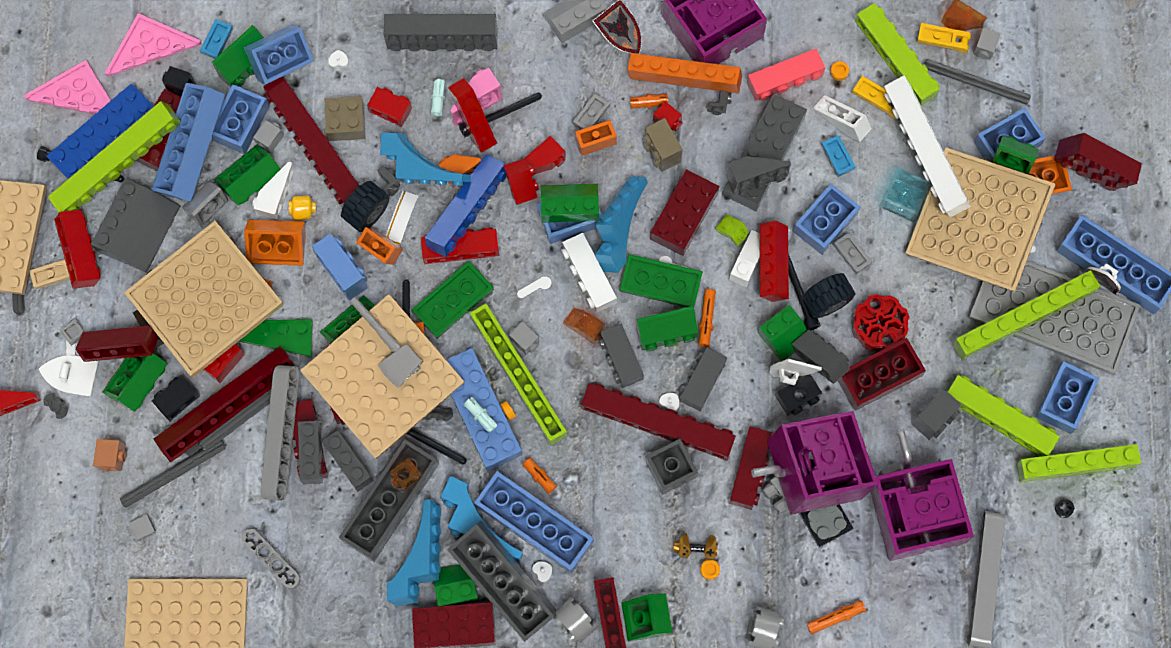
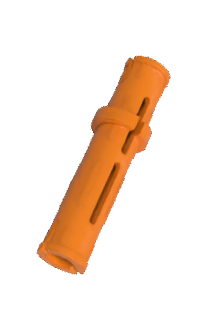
M712 289L704 290L701 323L698 326L700 330L698 346L710 347L711 331L714 330L712 322L716 291ZM710 302V304H709V312H708V315H707L708 303Z
M859 600L848 606L843 605L832 613L807 622L806 625L812 635L844 620L849 621L851 617L866 612V608L862 600Z

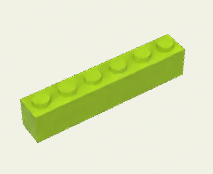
M873 3L857 13L855 23L897 79L905 75L920 105L922 106L936 97L940 90L937 80L931 78L927 67L919 62L917 54L914 50H910L905 38L898 34L894 23L888 21L885 17L884 10L878 7L876 3Z
M958 375L947 392L961 404L960 409L1037 456L1050 455L1060 438L1054 429L1050 427L1045 428L1039 424L1040 422L1036 418L1027 417L1022 414L1023 412L1019 408L1007 405L1006 401L1001 397L992 396L986 388L971 383L972 381L968 377Z
M1138 444L1026 458L1021 459L1016 465L1019 481L1022 483L1136 468L1141 464Z

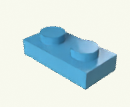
M215 19L200 49L201 54L216 59L222 53L231 35L233 26Z
M839 135L822 142L821 146L838 177L855 170L856 166Z

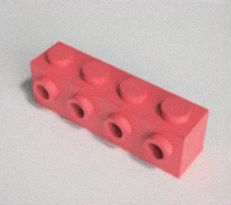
M813 49L749 74L747 84L755 101L760 99L763 101L770 98L773 93L782 94L793 86L800 87L811 79L813 81L818 80L824 75L826 67L817 49Z

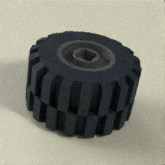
M367 181L357 187L347 198L341 211V217L358 232H363L365 227H371L382 216L388 206L390 197L375 183Z
M839 273L831 275L810 287L802 298L813 317L821 318L847 305L855 297L856 293L845 274Z

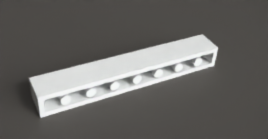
M905 75L885 85L884 87L887 91L885 97L889 104L893 103L895 108L892 111L897 119L900 118L902 121L900 127L904 134H908L910 139L907 142L911 149H915L917 152L915 158L920 166L923 165L925 168L923 174L926 180H931L933 185L930 187L935 198L939 197L941 202L938 205L943 214L947 213L951 218L970 208L971 205Z

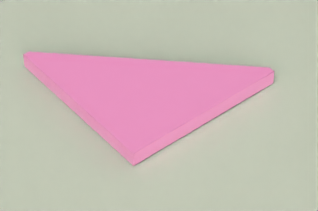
M138 13L105 74L106 76H112L199 46L202 42L197 38Z
M86 60L24 95L28 101L90 114H96L111 101Z

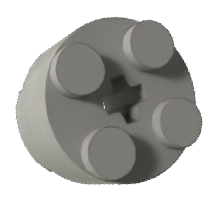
M571 597L555 611L556 616L553 619L560 627L565 625L569 630L567 635L574 643L577 641L581 643L598 628V625H591L592 618L578 603L574 605L572 602L575 599Z
M756 606L753 611L757 612L756 616L751 617L749 621L746 639H750V641L746 642V646L753 648H777L780 640L777 634L779 628L783 627L784 617L780 616L778 612Z

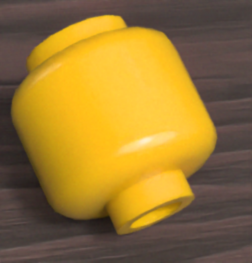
M295 195L292 197V200H289V215H292L294 220H309L312 217V213H316L315 202H312L311 197L308 195Z

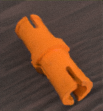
M667 93L630 97L631 109L642 107L651 109L653 106H661L665 101L668 103Z
M531 457L522 464V467L533 477V481L535 483L538 482L547 494L556 489L557 485L546 475L547 472L544 469L542 470Z

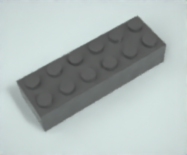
M384 14L383 35L387 49L391 51H400L401 49H409L410 51H419V49H427L428 51H437L438 49H445L447 51H455L456 49L492 51L498 47L496 14Z
M773 93L740 158L750 156L783 160L805 119L807 109ZM727 181L723 196L757 212L771 183L762 189L754 188L745 195H734L730 183Z
M404 439L339 536V539L375 562L438 467V459Z
M482 521L478 522L447 549L524 642L556 616V608Z

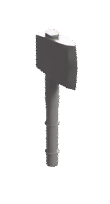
M354 297L350 303L393 352L378 366L384 375L399 388L412 374L415 375L421 369L419 366L423 361L407 344L401 347L363 304Z

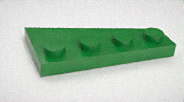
M312 319L264 320L238 342L264 346L274 350L280 346L283 351L312 358L313 321Z

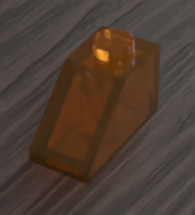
M954 0L944 14L941 23L946 28L966 31L982 28L987 17L963 2Z
M573 308L563 322L564 325L592 344H595L599 339L600 332L605 330V323L592 314L577 308Z

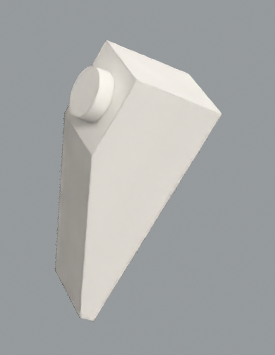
M826 95L813 107L815 112L833 126L859 142L872 129L865 114Z
M288 162L259 191L258 196L254 198L252 207L256 215L275 220L279 219L295 170L292 162Z
M751 230L730 274L729 281L747 288L760 259V233Z

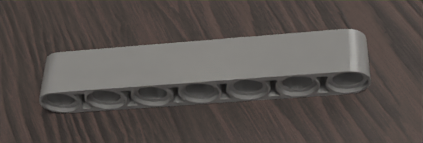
M278 365L273 372L261 481V496L266 500L283 501L287 495L300 376L299 369L296 366Z
M984 511L968 637V646L990 648L1005 514Z

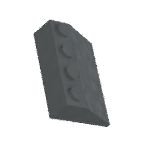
M124 179L91 246L96 252L147 273L180 209V205L140 184Z

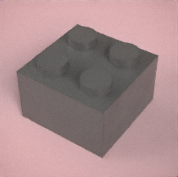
M943 389L921 412L912 425L928 440L933 436L937 439L947 427L946 423L950 425L959 415L960 411L958 409L961 404Z
M681 439L645 456V462L662 495L698 477V471Z

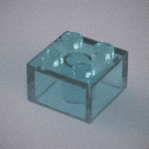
M897 167L879 207L914 222L932 183Z

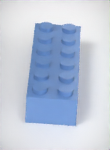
M185 84L176 112L181 123L169 134L152 191L191 202L201 174L203 162L206 159L207 149L218 121V115L224 102V93L206 86Z
M1083 215L1077 220L1057 250L1058 253L1085 270L1088 267L1099 269L1107 263L1119 271L1116 278L1121 286L1119 292L1135 303L1140 304L1141 307L1152 314H1155L1162 307L1171 293L1170 271Z
M471 348L447 359V362L465 381L462 386L451 394V397L487 472L522 456V450L473 349ZM471 397H474L478 404L487 410L486 413L497 424V427L492 432H488L478 420L475 421L472 413L464 406V403Z
M498 471L474 502L476 508L571 574L594 543L592 536Z

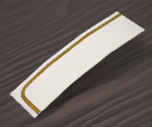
M406 191L401 193L386 233V237L399 246L418 195Z

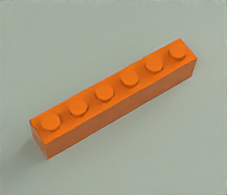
M631 53L627 69L630 79L716 91L723 90L731 93H739L743 77L740 67Z

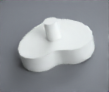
M335 51L329 57V65L332 68H345L348 65V58L342 51Z
M666 393L661 396L659 403L662 407L677 411L679 398L675 393Z
M537 562L532 567L533 572L538 575L540 582L544 583L550 579L552 566L549 563Z

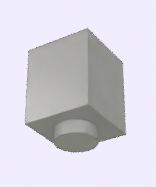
M983 27L973 54L981 59L991 60L1001 33Z
M265 120L253 139L261 148L272 153L284 135L281 131V126L275 122L270 123Z
M523 321L509 334L510 340L525 355L529 352H534L539 346V337Z

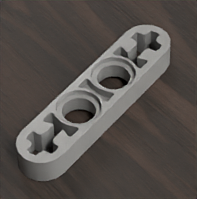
M247 529L243 532L241 537L243 544L286 588L295 589L300 585L301 579L299 574L257 531ZM249 534H255L254 539L260 543L257 547L251 541L247 543V536ZM262 547L269 548L270 553L267 557H260L259 550ZM275 561L283 563V568L280 571L273 570L272 566ZM285 572H287L291 577L295 575V583L287 584L288 579L284 575L282 576V578H280L279 576L284 574Z

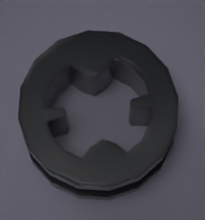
M1068 499L1060 500L1055 506V512L1061 518L1070 517L1075 509L1074 504ZM1064 504H1066V508H1069L1066 513H1063V509H1060Z

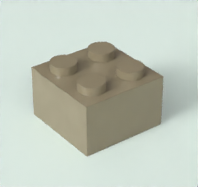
M362 96L324 98L325 133L328 141L366 139L365 110Z
M664 118L645 127L643 146L647 152L650 151L653 157L651 159L656 168L659 167L661 172L681 163L683 149L666 119Z

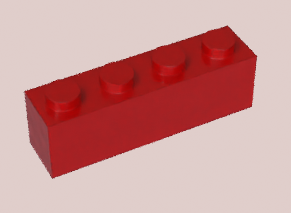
M464 78L449 86L448 90L474 145L481 153L496 145L497 141L473 88Z
M82 210L59 212L54 221L72 289L94 287L100 280L101 273L96 266V254L92 251L91 236L86 228V218L83 217Z
M778 221L759 224L760 297L771 302L789 299L788 226Z
M491 227L482 228L481 231L468 229L464 237H460L454 251L450 252L447 257L428 249L425 237H421L424 265L500 256L497 230Z

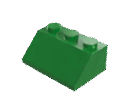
M253 25L212 61L218 76L230 88L232 84L241 87L250 75H254L244 47L264 37Z
M256 144L213 180L239 206L247 202L253 193L260 191L264 184L271 180L281 169L271 155Z
M598 183L541 185L542 223L599 221Z
M364 295L358 299L368 311L375 306ZM351 305L322 329L320 333L331 344L363 316Z
M694 306L637 319L636 331L641 350L650 352L657 350L660 346L672 347L677 342L684 341V343L694 341L698 337Z
M154 353L152 356L125 358L102 393L135 412L143 404L146 395L154 388V383L164 373L168 363Z

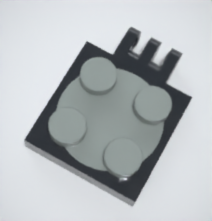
M840 504L799 513L818 548L854 529Z

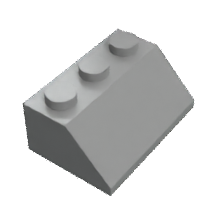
M564 0L542 13L560 42L564 43L594 25L592 20L604 12L608 6L604 0Z

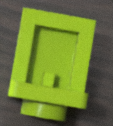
M727 214L715 228L718 233L732 239L737 246L749 234L742 221Z

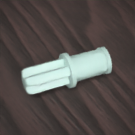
M436 79L434 81L430 113L433 116H442L443 101L446 99L444 96L445 80Z
M471 397L464 403V406L474 416V420H478L488 432H492L497 427V424L486 413L487 410L483 409L474 397Z

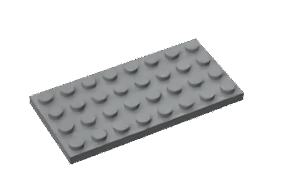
M1027 261L1016 292L982 281L969 319L986 324L1073 278ZM1098 289L1096 293L1012 336L1115 375L1140 304Z

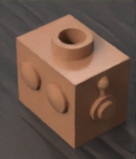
M111 438L97 439L93 466L104 472L122 471L123 462L126 460V445L120 440Z

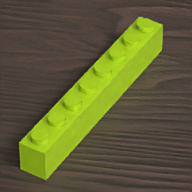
M160 101L52 192L48 198L58 212L78 210L83 204L90 202L97 192L103 191L110 181L117 179L123 170L133 166L135 160L146 155L149 151L148 149L160 143L167 133L173 132L177 125L181 123L180 119L169 104Z
M1090 270L956 338L953 346L963 361L1096 293L1101 286Z
M485 303L470 312L471 320L550 446L566 438V429L488 305Z

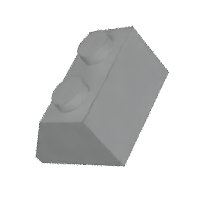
M208 181L198 188L191 202H184L182 208L202 228L228 200L220 187Z

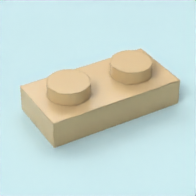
M65 260L29 270L33 286L36 290L70 279Z

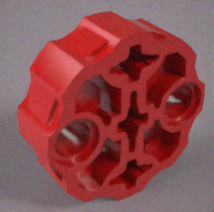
M875 294L869 296L867 300L858 305L852 317V333L854 338L859 340L863 348L871 352L874 350L881 351L903 340L909 331L908 320L910 317L907 309L902 307L897 298L890 295L880 296ZM870 303H877L879 308H871ZM880 321V323H884V325L881 326V324H877V322ZM861 326L862 328H866L865 332H863L862 329H859V327ZM883 338H888V339H890L891 344H890V345L884 344L883 341H882V339H883Z

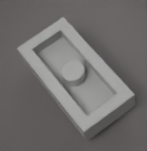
M594 93L573 121V125L581 130L596 125L609 108L610 103Z
M850 232L834 242V247L855 274H858L872 264L871 259Z

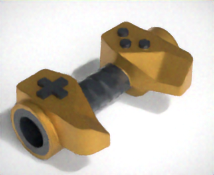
M687 533L681 534L680 540L674 541L673 553L679 554V557H689L690 552H703L706 559H715L718 548L716 536L709 535L706 544L700 545L690 544Z

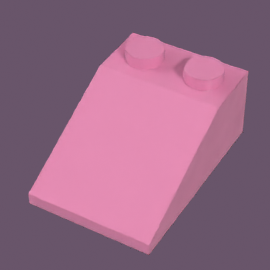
M489 68L479 70L472 77L469 85L473 88L482 110H485L502 100L501 85ZM454 104L450 112L453 125L456 127L463 120Z

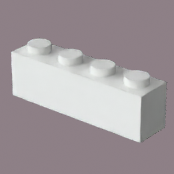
M581 233L562 242V255L565 260L569 259L571 263L569 268L573 276L577 275L579 279L578 285L582 293L586 292L588 296L586 301L590 309L594 308L597 313L616 304L617 297L584 234Z

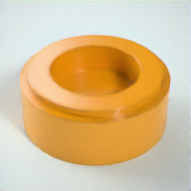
M842 61L835 62L831 66V77L837 81L845 80L849 74V66Z
M507 401L500 404L508 420L511 421L516 417Z
M706 560L700 567V573L706 580H714L720 573V566L715 560Z

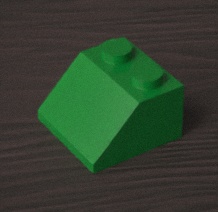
M1002 136L992 163L1029 174L1039 149H1036L1031 144L1018 142L1013 137Z
M788 305L760 326L758 334L780 361H784L795 353L792 343L802 336L807 329L799 315Z
M460 564L441 568L439 580L434 581L438 607L463 605L479 601L475 582Z
M666 593L648 594L621 602L628 642L673 633Z

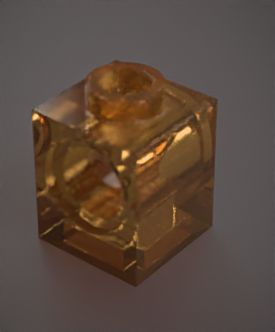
M409 458L389 472L392 476L390 481L397 489L401 487L403 491L422 477L421 472ZM403 471L409 472V477L405 480L399 478L400 473Z

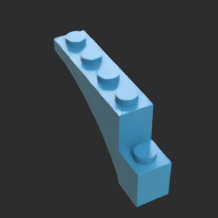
M381 132L380 155L387 156L389 160H396L395 178L403 179L402 183H414V180H419V184H430V180L436 181L435 184L447 185V181H452V185L463 186L464 182H471V175L449 171L428 160L407 139V134Z
M629 177L596 223L603 244L595 256L603 272L619 273L627 261L626 248L629 228L637 202L648 184L646 177Z
M450 476L440 496L441 500L444 501L443 505L451 509L457 507L448 525L449 530H451L450 534L461 538L478 522L482 521L513 559L520 562L523 552L499 538L478 514L468 493L469 485Z
M431 499L423 501L420 528L410 554L395 577L387 582V601L395 606L418 603V584L439 580V572L441 570L439 563V554L441 552L439 544L441 508L440 505Z

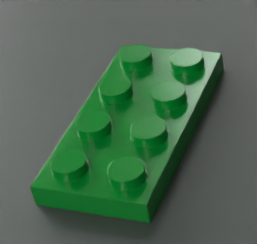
M629 254L620 292L682 307H695L703 271Z
M468 261L411 311L438 339L494 290V287Z

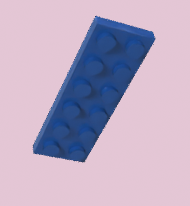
M131 83L46 157L69 179L151 110L154 105Z

